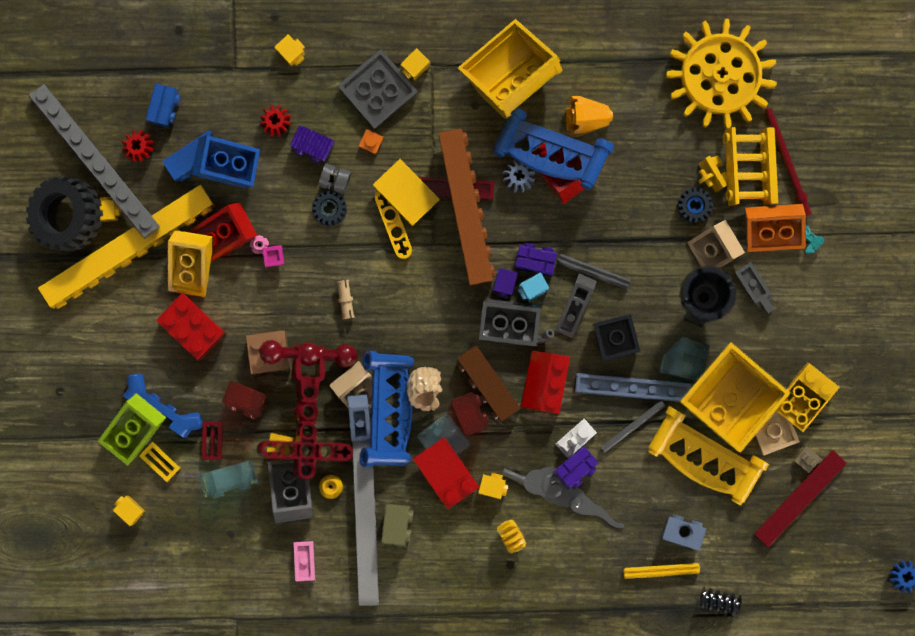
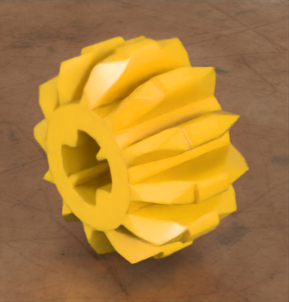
M505 521L497 527L500 539L509 553L518 552L526 546L525 539L515 521Z

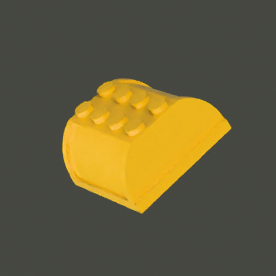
M516 19L458 67L459 71L468 79L480 96L505 119L552 77L558 76L562 72L559 57Z
M730 342L680 402L716 435L740 453L790 395V392Z

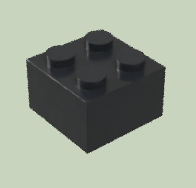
M631 314L593 323L592 327L602 362L636 354L641 351Z

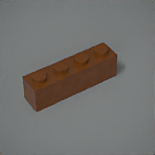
M474 346L457 358L459 363L456 365L462 373L466 372L469 375L470 379H468V382L473 389L478 388L481 393L479 398L484 405H490L492 408L490 413L496 421L499 419L502 422L521 409L477 346Z

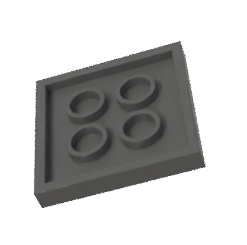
M381 49L338 85V88L374 129L379 127L418 94V91Z

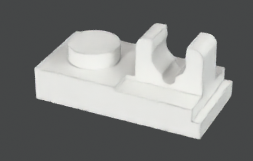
M583 419L555 445L569 458L597 432Z

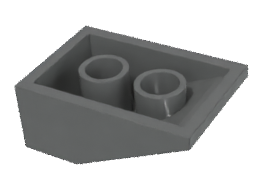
M294 459L267 461L275 523L314 518L309 479H299L295 476L293 471ZM304 465L301 468V473L305 476L308 469Z

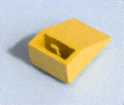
M807 362L786 389L790 392V395L776 411L804 432L840 387Z

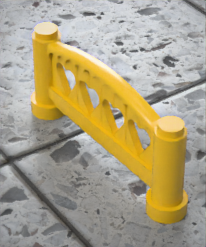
M669 406L665 412L667 415L648 446V452L656 457L659 454L663 455L671 465L694 482L709 489L732 495L731 500L740 506L742 503H745L763 470L766 471L770 464L752 455L749 461L682 423L685 415ZM684 438L685 454L678 456L676 452H671L670 445ZM701 448L702 462L699 466H695L693 461H687L686 456L689 453ZM718 458L717 475L713 476L710 474V471H704V464ZM734 468L735 483L733 485H728L727 481L720 480L722 473Z

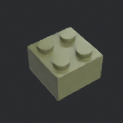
M386 504L382 543L405 546L406 542H410L411 530L408 529L409 522L412 523L414 513L413 510H410V506Z

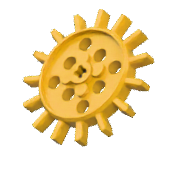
M725 19L722 24V34L712 35L707 21H704L701 24V29L705 38L696 42L689 33L685 32L682 35L684 41L689 44L691 49L687 55L677 50L671 51L670 56L682 61L683 64L681 71H667L666 78H681L683 88L675 90L670 97L671 99H677L682 95H687L692 103L685 109L683 114L685 117L692 114L693 110L698 107L706 112L703 119V127L706 128L709 125L712 114L723 115V125L725 130L731 128V113L739 111L747 123L752 120L751 114L746 109V106L751 101L764 109L766 108L768 102L758 96L757 92L760 86L766 88L776 87L777 82L762 79V69L775 66L776 60L760 62L757 52L765 47L767 41L762 40L754 47H751L744 41L750 32L751 27L749 25L742 29L740 36L737 37L729 34L730 22L729 19ZM727 44L730 47V51L728 53L722 52L720 45ZM705 56H713L715 62L708 64L705 61ZM738 59L741 62V67H733L731 61ZM690 67H698L700 73L698 75L691 74ZM719 71H723V78H720ZM743 75H751L753 81L746 83L743 80ZM703 81L709 82L711 89H702L701 83ZM734 85L738 92L730 94L728 86ZM715 96L720 97L722 104L719 106L715 105L712 98Z

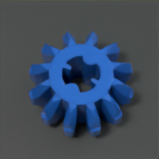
M901 560L900 566L897 564L893 565L896 571L890 570L889 572L894 575L889 581L896 582L893 588H899L901 593H904L905 589L908 593H912V587L915 589V565L912 567V561H908L906 564L905 561ZM902 575H910L909 580L902 578Z

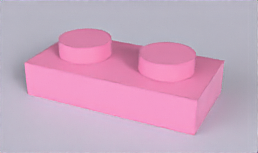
M294 542L295 581L315 580L314 542Z

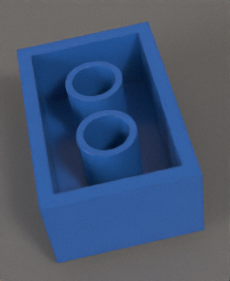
M208 135L200 137L192 175L241 188L253 187L260 149Z

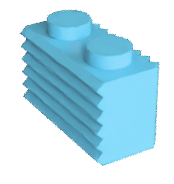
M540 272L520 283L518 293L523 301L527 300V302H530L531 300L534 301V298L537 299V297L547 293L549 286Z

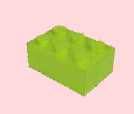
M136 393L125 403L98 442L128 466L139 455L166 417Z

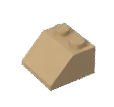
M726 220L714 225L687 242L701 267L708 265L720 268L745 253Z
M358 361L329 386L347 407L348 396L367 395L369 409L372 408L373 379L370 373Z

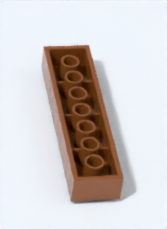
M462 128L439 133V140L469 286L493 281L492 277L496 275L494 265L489 264L488 258H491L492 255L490 246L485 244V239L488 238L486 227L481 225V221L484 219L482 208L478 209L477 202H480L478 189L474 190L473 183H476L474 170L470 171L469 167L472 164L470 151L466 152L465 146H468L466 132L462 133Z

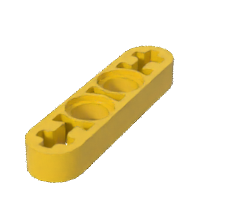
M376 191L375 201L395 254L400 259H407L412 254V247L399 213L393 206L381 209L384 203L382 200H378L380 193ZM387 210L395 212L396 215L393 220L385 218L384 215ZM400 228L402 230L401 237L394 238L391 235L392 229ZM405 238L406 241H402L404 247H408L409 250H407V254L403 256L402 253H398V251L401 250L399 243L395 245L394 242L401 241Z

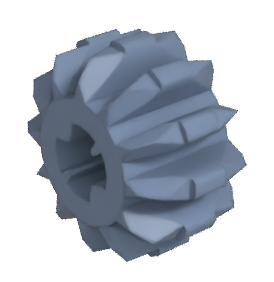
M515 160L513 162L514 168L508 164L507 168L510 171L503 172L505 176H509L504 178L503 182H510L507 188L510 189L514 186L513 192L516 193L517 188L520 187V191L523 193L525 191L524 186L528 189L531 188L528 182L534 183L535 179L529 176H533L535 171L528 172L530 168L524 167L523 164L518 166ZM520 172L524 179L521 178L520 181H517L514 174L517 175Z

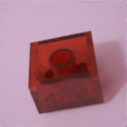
M230 380L222 402L226 404L225 408L238 412L239 409L243 410V415L256 419V417H262L270 396Z
M471 392L451 400L465 437L487 429L486 425L489 424L486 413H481L479 407L482 406L478 394L474 395Z

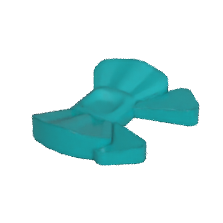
M807 225L806 241L810 244L805 252L807 254L814 253L824 242V238L814 235Z

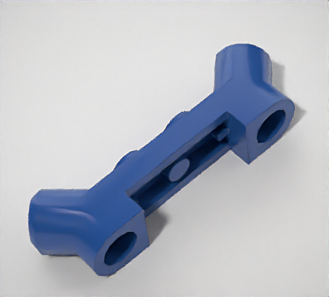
M141 373L132 374L126 378L128 389L123 394V397L129 400L137 393L160 413L173 421L169 428L177 434L187 438L192 430L201 429L203 426L200 413L179 415L176 413L177 408L169 403L167 406L160 402L162 398L154 393L148 394L146 392L144 376Z

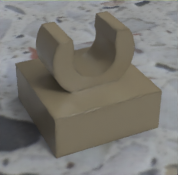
M805 446L793 461L807 473H810L821 458Z

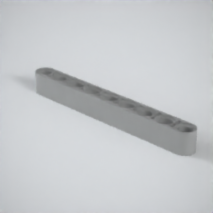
M370 440L352 441L354 452L359 606L379 605L374 465L372 467H362L359 460L361 449L364 447L370 448Z

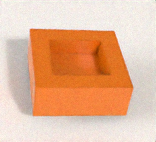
M366 129L359 148L376 155L384 137Z

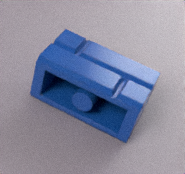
M155 83L145 119L148 123L170 128V124H174L176 119V113H174L175 106H179L181 100L178 89Z

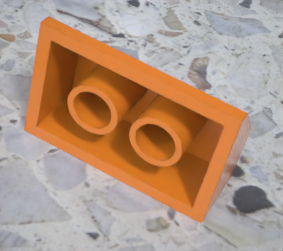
M803 204L745 207L748 252L806 248V214Z

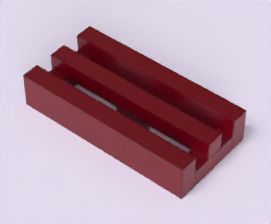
M203 421L202 460H222L223 422ZM208 425H211L210 456H207ZM215 425H218V450H217V456H214V454H215Z

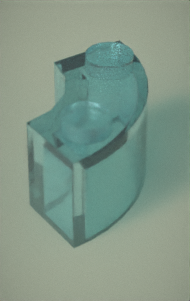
M252 460L199 475L204 496H213V499L225 496L224 492L239 488L240 491L251 489V484L258 483Z

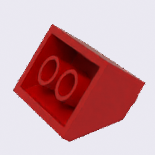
M531 352L521 403L522 408L559 415L570 357L546 352Z

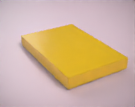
M401 159L372 185L412 227L440 201Z

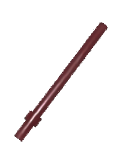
M772 108L766 109V116L771 128L775 129V140L796 192V201L803 204L805 214L809 216L812 213L807 202V194L803 192Z

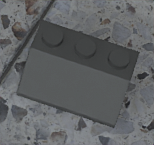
M484 298L479 340L536 346L541 304Z

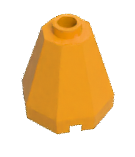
M571 96L567 103H571L570 108H566L567 131H572L569 133L570 137H577L606 127L613 120V112L607 105L581 96Z

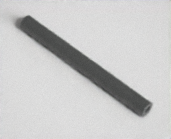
M662 401L658 402L600 448L606 453L666 407Z

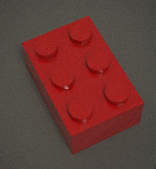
M183 292L156 320L198 361H201L227 334Z

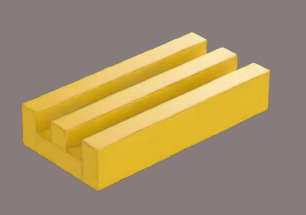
M154 442L139 455L166 482H169L177 471L181 469ZM152 448L174 467L173 471L151 451ZM148 453L169 473V475L166 476L145 455Z

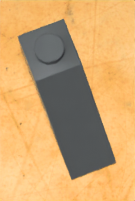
M581 274L578 275L555 331L571 338L574 337L597 281Z

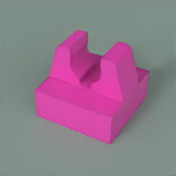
M282 245L262 248L265 267L285 265Z

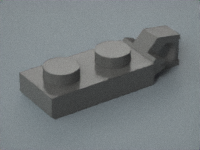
M752 262L734 272L757 308L762 307L766 314L772 312L774 308L770 303L773 299L771 292Z

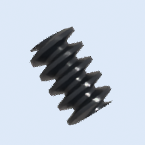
M703 587L699 605L701 611L708 607V612L711 613L714 608L716 615L723 610L725 617L728 612H731V618H734L739 613L742 595H739L736 599L734 593L728 597V592L724 591L721 596L720 590H716L713 594L712 588H709L706 592L705 587Z

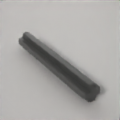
M559 255L557 261L559 265L624 289L629 287L630 279L569 256Z

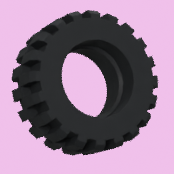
M52 177L48 181L45 180L40 183L41 187L35 188L33 191L34 195L30 196L28 200L30 202L29 207L26 208V213H28L26 221L27 224H30L28 229L31 234H34V239L45 248L68 252L80 250L85 247L84 245H89L93 241L91 238L97 236V229L102 224L100 221V217L103 216V210H100L102 204L100 199L96 198L98 197L96 191L91 190V186L83 183L81 180L67 177ZM68 197L73 205V219L68 228L61 231L55 219L56 210L59 203Z

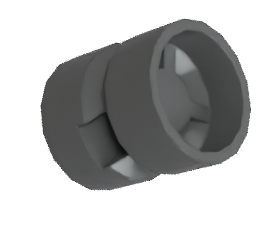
M326 163L323 167L318 186L327 190L333 188L335 192L344 195L348 188L352 171L343 168L337 170L336 166ZM332 175H336L334 182L331 181Z

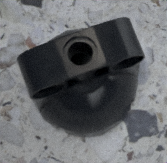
M707 265L696 270L694 269L687 274L681 283L679 293L681 304L686 311L684 321L702 328L706 322L717 321L729 314L735 305L737 292L735 285H732L733 280L728 273L719 267ZM699 294H705L707 296V303H701L699 301Z

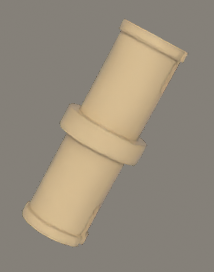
M349 280L337 281L340 298L338 303L341 304L342 320L355 318Z

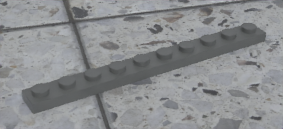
M45 84L30 93L29 98L140 235L146 239L160 229L158 223Z

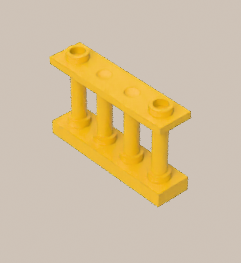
M735 127L724 130L723 143L725 144L726 200L728 201V206L739 204V199H762L763 206L778 204L775 129L765 128L760 130L759 135H736ZM736 142H759L761 152L760 154H737ZM737 161H760L762 171L761 173H738ZM738 180H761L763 190L762 192H739Z

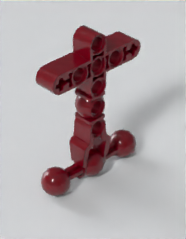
M275 340L263 342L259 349V355L265 363L276 364L281 358L292 359L291 378L296 381V394L298 397L296 402H299L294 411L295 417L298 420L296 424L298 425L295 428L294 441H262L257 445V454L261 458L294 459L293 471L299 479H310L314 476L316 460L347 461L351 459L354 452L349 444L317 442V429L315 427L317 422L314 421L319 414L315 403L318 402L316 398L320 381L325 378V361H335L342 368H350L357 361V350L349 344H342L336 350L325 349L323 345L318 347L312 342H304L300 346L295 343L293 347H282ZM301 364L305 366L316 364L315 377L309 375L302 376ZM306 387L311 391L309 398L304 395ZM305 407L310 410L308 417H305L303 414ZM305 426L309 429V435L307 437H305L302 432ZM285 445L289 446L290 452L287 456L283 453V447ZM303 446H306L309 450L306 456L302 454ZM323 446L327 449L325 457L320 452ZM265 447L276 448L272 452L264 451ZM335 450H343L345 454H335ZM304 465L308 468L305 476L301 473V468Z

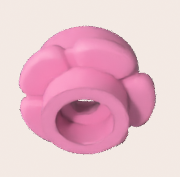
M257 236L250 242V247L255 254H263L262 248L269 246V241L263 238V236Z

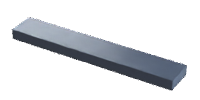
M577 373L575 393L680 402L691 389L692 384Z

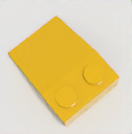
M174 231L168 240V291L183 292L184 294L201 297L206 296L212 256V236Z

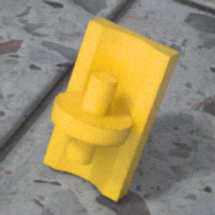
M708 156L698 163L701 168L699 173L702 176L698 180L700 184L705 182L708 188H713L715 193L727 186L726 171L721 174L718 170V167L722 165L719 156Z

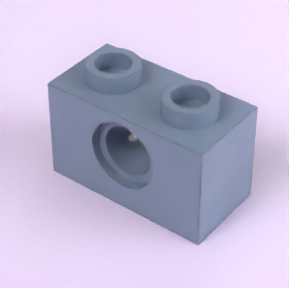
M367 395L348 396L351 441L370 440Z
M675 514L672 517L667 516L661 539L700 551L706 528L702 527L703 523L694 520L688 523L683 521L684 517ZM682 526H686L689 529V534L686 537H681L679 534V529Z

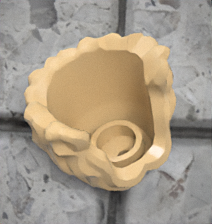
M420 367L410 374L407 382V395L410 405L420 408L422 411H435L439 407V401L436 396L439 392H442V388L439 385L441 382V372L432 367Z

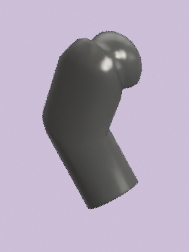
M547 329L538 335L537 344L544 343L554 337V331Z

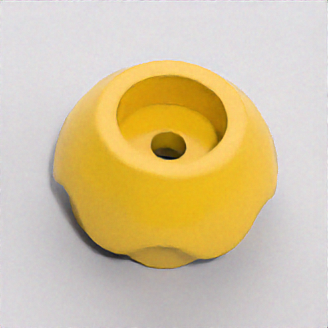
M327 475L320 481L319 490L325 498L335 499L342 493L343 484L338 476Z

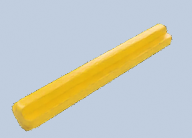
M692 563L624 568L623 575L625 579L699 574L700 565Z

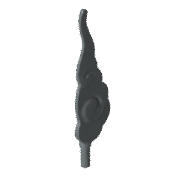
M554 467L532 470L526 476L504 468L501 474L524 486L525 490L529 493L541 495L553 504L570 507L573 511L582 515L599 516L616 528H624V524L615 522L602 507L594 504L587 498L581 489H573L571 487L567 490L553 474V471L556 469Z

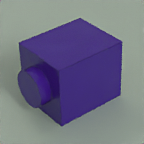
M499 268L493 292L497 293L496 296L506 299L508 296L512 297L517 272Z

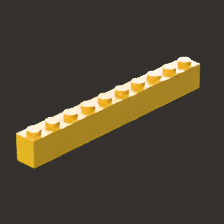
M199 185L152 215L160 229L146 239L133 227L38 287L51 308L60 309L67 304L66 301L72 297L75 299L82 295L83 290L87 287L93 288L100 283L98 280L101 278L112 276L120 266L124 268L131 264V259L136 256L138 258L148 253L147 249L152 246L157 247L164 242L163 239L169 235L171 237L175 230L180 231V228L185 225L187 227L191 226L197 221V217L201 215L204 217L210 214L215 205L204 188Z

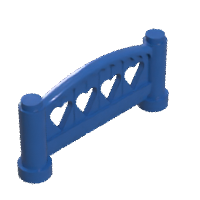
M519 108L511 112L493 148V153L496 156L504 157V155L509 154L521 164L539 173L561 179L581 181L580 185L588 190L594 187L607 156L614 149V145L611 142L597 138L594 146L526 122L527 114ZM528 136L530 146L528 151L525 152L521 148L516 149L514 147L517 142ZM545 142L547 156L541 158L539 155H533L532 151ZM563 149L565 159L563 164H557L556 161L552 162L549 160L550 156ZM580 155L582 169L576 171L574 168H568L567 163Z
M369 350L365 351L363 355V367L366 370H373L370 448L364 447L360 451L359 460L362 467H372L373 465L406 466L410 464L411 456L405 452L411 430L413 405H410L407 395V382L409 380L408 370L413 368L414 359L408 355L378 354L376 351ZM395 373L399 375V380L397 381L399 383L398 389H395L386 382V379ZM395 392L399 395L397 400L398 407L396 409L385 401L386 398ZM393 412L398 414L396 419L398 425L396 428L385 421V418ZM393 431L397 432L396 447H393L384 440V437Z

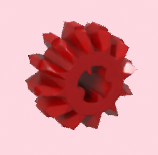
M270 105L271 111L264 108L263 111L266 116H259L261 120H264L259 123L260 127H265L264 133L270 131L271 137L274 136L275 132H277L278 137H281L280 131L283 130L287 133L288 130L285 126L290 127L292 125L287 121L291 119V115H286L288 112L286 108L281 111V105H277L276 110H274L273 105ZM274 117H278L280 121L279 123L276 122V125H273L271 121L272 118L275 120Z
M133 130L132 137L128 134L125 135L128 141L123 140L121 142L126 146L121 150L122 152H127L125 155L127 159L132 157V162H136L138 158L140 162H144V155L146 158H150L147 152L154 151L153 148L149 147L154 142L149 140V134L144 135V132L140 130L137 135L136 131ZM136 143L141 146L139 150L134 146Z

